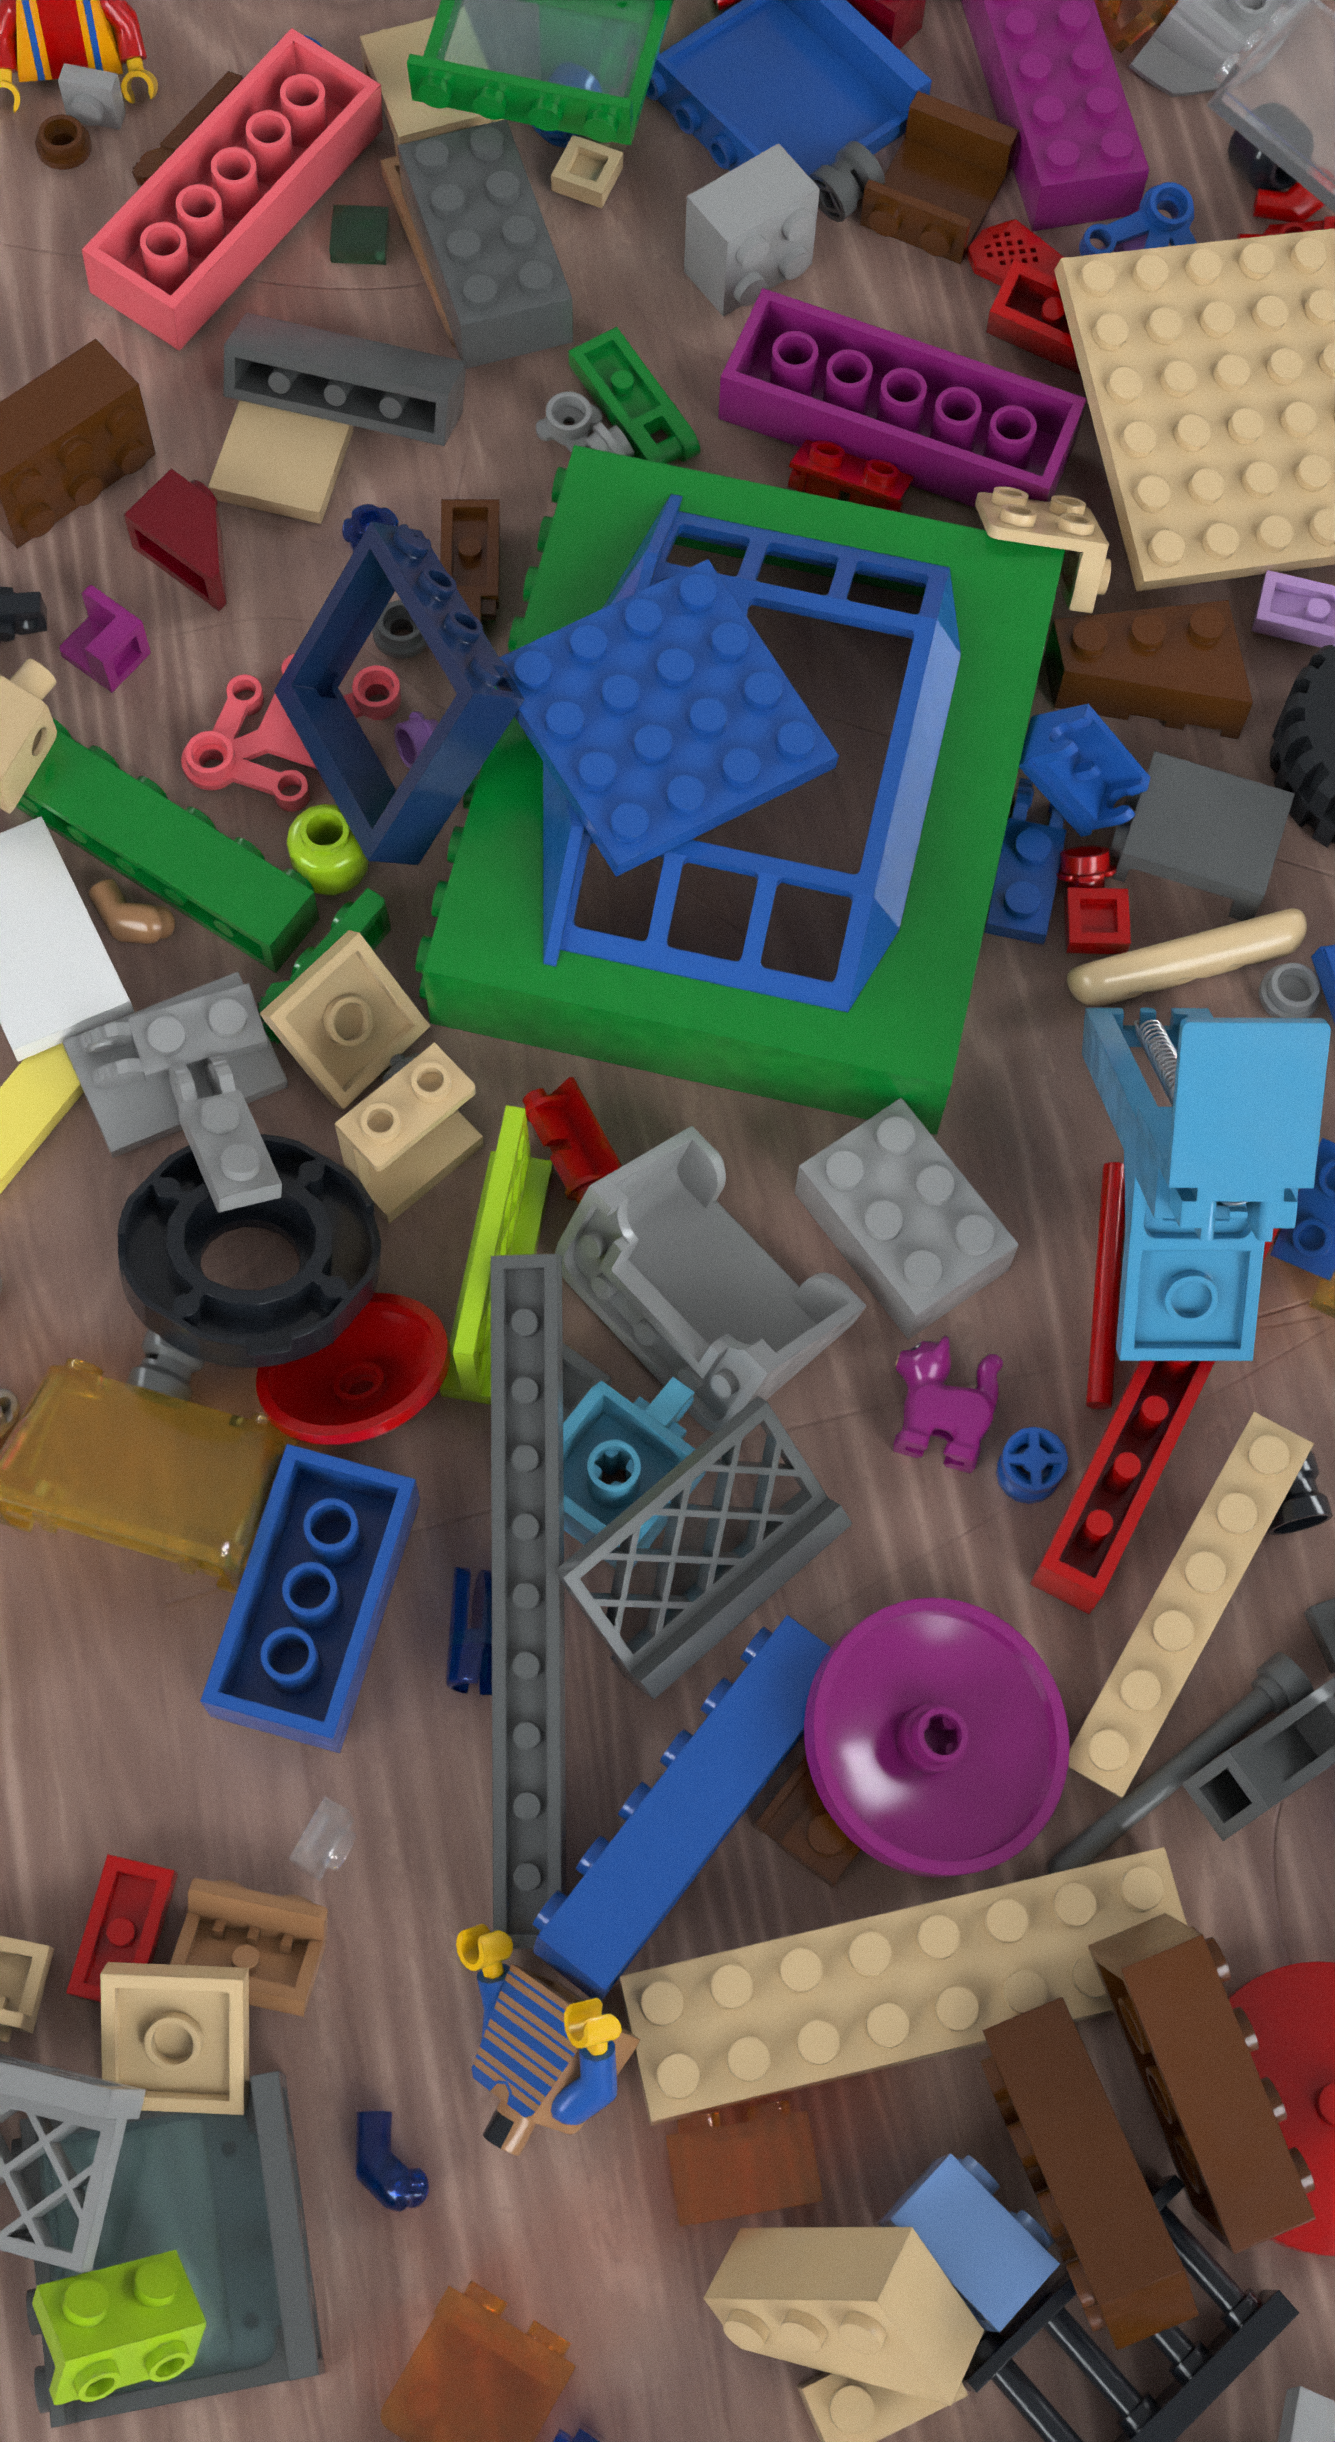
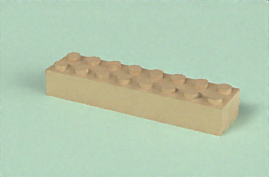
M1165 1847L619 1976V1987L629 2032L641 2039L634 2051L650 2126L986 2045L987 2041L982 2030L1060 1997H1063L1074 2023L1114 2014L1088 1945L1164 1913L1187 1925Z

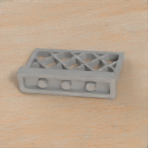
M0 2054V2124L18 2111L26 2112L39 2138V2141L13 2159L0 2132V2185L6 2182L21 2213L19 2218L0 2230L1 2251L78 2272L92 2271L127 2119L140 2118L146 2089ZM49 2119L61 2121L63 2123L59 2125L57 2128L53 2129ZM80 2127L100 2131L93 2164L76 2175L60 2142ZM46 2153L62 2186L36 2205L20 2171ZM88 2184L87 2191L85 2194L83 2187ZM67 2199H69L79 2219L73 2250L55 2245L42 2218ZM28 2228L33 2239L18 2234Z

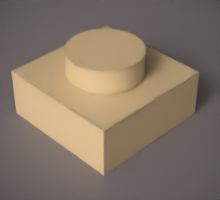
M572 135L551 174V191L602 208L623 169V152Z

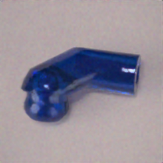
M357 2112L356 2176L359 2182L384 2208L401 2212L406 2207L417 2208L421 2206L429 2193V2181L422 2169H408L391 2152L392 2112Z

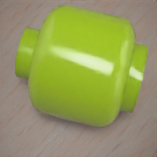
M320 804L309 807L297 815L289 827L287 848L292 869L300 873L311 883L315 893L337 895L348 892L361 882L368 870L369 861L337 805Z

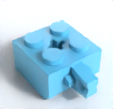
M672 1377L651 1403L640 1396L632 1403L603 1381L598 1382L588 1391L563 1423L564 1531L585 1545L695 1450L694 1447L683 1440L687 1430L678 1424L693 1404V1390L675 1377ZM619 1469L626 1471L624 1483L614 1481L609 1485L602 1482V1471L609 1475H614ZM706 1471L692 1482L690 1494L705 1476ZM653 1515L641 1526L637 1548H649L666 1526L668 1516ZM605 1560L616 1569L617 1560ZM634 1561L633 1568L638 1561Z

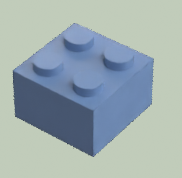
M950 2153L935 2159L877 2224L880 2227H913L984 2331L1001 2332L1060 2265L1047 2251L1054 2243V2240L1024 2210L1021 2209L1017 2214L1013 2211L1009 2213L993 2196L999 2189V2184L974 2158L967 2155L963 2160L961 2158L956 2159Z

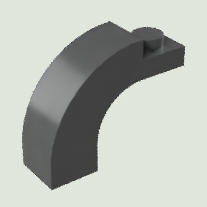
M1335 1676L1277 1718L1225 1751L1182 1783L1222 1841H1225L1335 1764Z

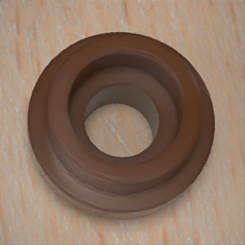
M64 114L54 115L43 121L39 127L35 146L38 157L45 165L58 170H67L83 164L90 156L92 143L89 132L76 118Z

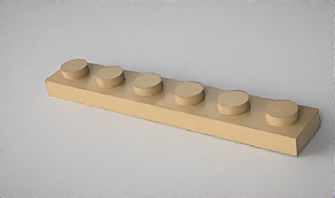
M1253 1412L1069 1750L1068 1769L1123 1799L1314 1445L1313 1442Z

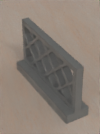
M757 1396L554 1572L613 1654L610 1658L622 1675L654 1700L850 1527L852 1522L842 1506L828 1498L769 1403ZM760 1424L767 1434L762 1461H738L742 1438ZM780 1456L785 1464L779 1463ZM704 1471L718 1472L712 1505L688 1504L692 1482ZM735 1473L759 1474L752 1507L729 1506ZM776 1475L793 1476L801 1490L780 1509L769 1508ZM653 1515L668 1516L662 1549L637 1548L641 1526ZM685 1517L709 1518L703 1551L679 1550ZM726 1519L749 1520L746 1538L731 1552H720ZM601 1560H617L611 1593L589 1592L580 1579ZM634 1561L659 1562L653 1594H628ZM676 1563L700 1564L697 1581L682 1595H670ZM600 1606L608 1607L606 1615ZM625 1607L650 1608L646 1626L625 1643L620 1636Z

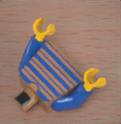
M484 1924L462 1930L456 1940L457 1953L460 1961L466 1968L471 1971L480 1970L476 1977L484 2008L481 2044L472 2065V2075L476 2081L501 2099L483 2132V2137L498 2148L510 2154L520 2156L536 2124L572 2135L582 2128L586 2120L613 2102L618 2091L617 2075L629 2060L641 2039L622 2027L614 2015L602 2013L603 2004L599 1998L584 2000L557 1980L512 1964L511 1967L507 1964H502V1961L510 1958L513 1951V1942L507 1933L500 1930L490 1933L489 1928Z

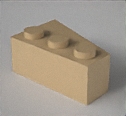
M913 2227L740 2228L703 2298L722 2323L726 2336L739 2346L740 2349L949 2406L954 2401L984 2332V2329Z

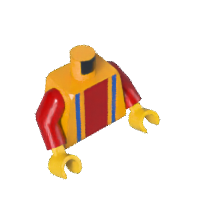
M0 0V88L5 87L12 91L15 98L13 105L14 113L20 106L21 97L19 90L12 83V73L18 71L19 82L54 80L59 78L64 63L117 74H123V64H126L128 73L121 83L124 98L129 103H135V95L131 87L132 80L135 77H141L147 82L150 99L156 96L158 82L150 71L144 69L142 62L147 58L138 17L136 11L126 0Z

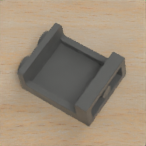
M1154 751L1147 770L1151 777L1147 791L1132 797L1126 796L1124 805L1135 808V816L1132 818L1131 823L1117 825L1109 850L1110 856L1119 859L1116 867L1117 871L1113 879L1125 882L1128 871L1136 869L1233 899L1228 917L1241 921L1254 918L1265 896L1295 793Z

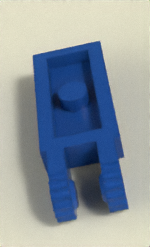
M1020 778L1012 816L1008 818L984 933L1044 945L1058 879L1056 873H1059L1060 853L1063 851L1067 829H1062L1064 817L1051 803H1049L1048 808L1050 813L1048 826L1025 821L1027 811L1032 804L1034 788L1032 787L1033 783L1031 780Z

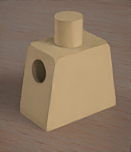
M27 659L10 680L0 675V808L9 814L18 804L57 735L49 707L42 701L56 685V680L48 669L33 659Z

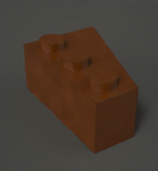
M1229 600L1053 620L1043 658L1054 708L1065 709L1089 703L1099 716L1128 721L1129 715L1165 720V727L1183 730L1185 724L1221 730V737L1239 739L1253 705V700Z

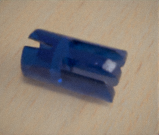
M454 1567L446 1685L453 1691L467 1694L469 1684H477L479 1679V1694L492 1695V1570L482 1569L477 1576L472 1603L471 1628L467 1629L471 1571L470 1568Z

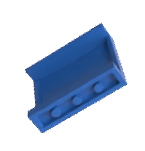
M742 0L664 52H659L646 96L651 100H657L674 116L680 129L688 135L692 134L705 146L715 163L723 169L731 171L779 143L804 172L810 176L821 165H831L834 163L836 153L850 141H857L863 144L874 155L905 134L909 106L918 91L930 95L932 80L847 0Z

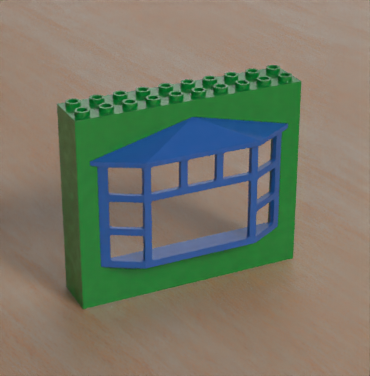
M574 445L568 467H558L555 474L552 502L557 503L553 517L544 516L542 519L537 543V551L543 553L539 567L530 565L528 568L523 589V601L528 602L524 618L515 616L509 635L508 652H512L690 568L667 562L673 545L743 559L736 576L719 574V576L746 616L749 607L753 605L911 638L913 640L861 867L857 874H849L692 839L659 855L663 859V866L646 940L642 941L578 927L574 919L589 848L594 841L514 716L482 765L480 773H477L464 793L463 809H468L469 812L464 827L455 826L450 837L447 861L453 863L449 881L439 880L435 889L431 914L432 917L438 919L433 937L423 935L419 944L415 970L418 973H422L419 998L427 1000L430 1024L866 1120L902 1098L929 1133L937 1135L952 1084L1065 550L998 540L988 536L986 530ZM765 563L832 577L833 580L829 593L827 595H819L757 581L762 564ZM856 582L923 596L920 612L918 614H910L849 601L847 598L851 584ZM685 864L701 865L752 876L757 879V888L740 960L734 961L678 949L668 944V935L681 873ZM779 884H789L851 899L852 906L837 975L833 981L770 969L762 965L763 949L776 889Z

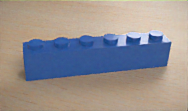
M786 1615L773 1633L764 1626L758 1631L740 1657L742 1661L748 1664L734 1683L723 1677L714 1687L700 1708L708 1717L694 1735L683 1729L675 1737L659 1761L667 1767V1770L653 1788L642 1781L624 1803L618 1816L626 1822L611 1842L600 1835L584 1854L576 1867V1870L583 1875V1878L567 1897L557 1890L541 1909L532 1923L533 1926L541 1931L535 1941L534 1954L591 1999L597 1997L601 2002L619 1980V1976H622L803 1737L809 1690L823 1658L831 1648L829 1645L788 1615Z

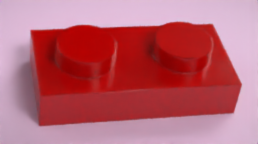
M107 1854L66 1994L101 2003L100 1974L107 1962L153 1963L178 1877V1873L175 1870Z

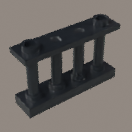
M1149 2174L1144 2179L1185 2270L1223 2311L1219 2319L1225 2324L1226 2328L1207 2347L1201 2340L1193 2343L1178 2325L1150 2336L1149 2338L1172 2363L1168 2371L1174 2376L1175 2380L1156 2399L1149 2392L1141 2395L1064 2307L1077 2294L1067 2271L1003 2335L999 2332L987 2331L981 2337L969 2364L970 2368L966 2371L962 2380L964 2387L968 2391L977 2393L992 2380L1044 2442H1084L1012 2359L1044 2328L1120 2415L1117 2424L1123 2432L1114 2442H1174L1299 2314V2311L1280 2290H1262L1258 2295L1251 2288L1243 2291L1167 2206L1185 2187L1176 2174L1164 2176L1157 2183Z

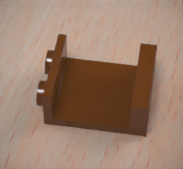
M918 91L909 106L905 138L884 174L885 185L870 179L865 185L860 225L872 229L882 236L892 237L923 249L932 256L943 257L961 265L968 246L975 239L1012 169L1019 130Z

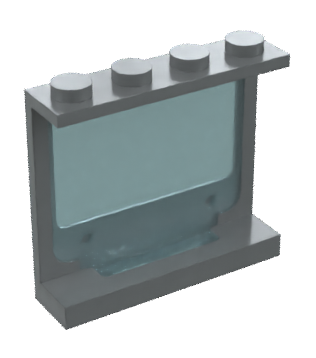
M280 2071L250 2076L249 2104L244 2115L141 2111L139 2119H127L92 2271L177 2250L207 2324L193 2365L185 2369L178 2376L162 2382H154L149 2379L117 2388L108 2396L92 2402H83L78 2399L61 2405H54L49 2388L55 2371V2364L32 2305L36 2288L29 2289L26 2296L29 2328L33 2336L42 2334L45 2364L35 2368V2396L39 2412L41 2414L50 2412L51 2428L326 2373L286 2075ZM29 2118L19 2120L21 2138L13 2139L11 2142L13 2159L39 2141ZM49 2119L53 2129L57 2128L59 2125L63 2123L61 2121ZM80 2127L60 2142L76 2175L93 2164L100 2131ZM46 2153L20 2171L36 2205L62 2186ZM88 2184L83 2187L85 2194L87 2191ZM67 2199L42 2218L55 2245L73 2250L79 2219L69 2199ZM28 2228L19 2234L20 2236L33 2239ZM34 2260L36 2286L87 2273Z

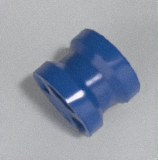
M1029 1427L1019 1430L1009 1438L997 1461L996 1476L999 1486L1007 1496L1017 1502L1033 1504L1044 1501L1054 1493L1067 1471L1068 1455L1065 1445L1057 1435L1044 1428ZM1022 1466L1027 1472L1030 1473V1479L1028 1478L1027 1474H1025L1021 1469H1016V1467Z

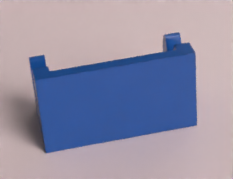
M1089 703L1031 717L1019 768L1081 837L1091 835L1092 830L1124 824L1135 816V812L1128 805H1121L1114 809L1113 807L1124 796L1132 797L1147 791L1151 777Z

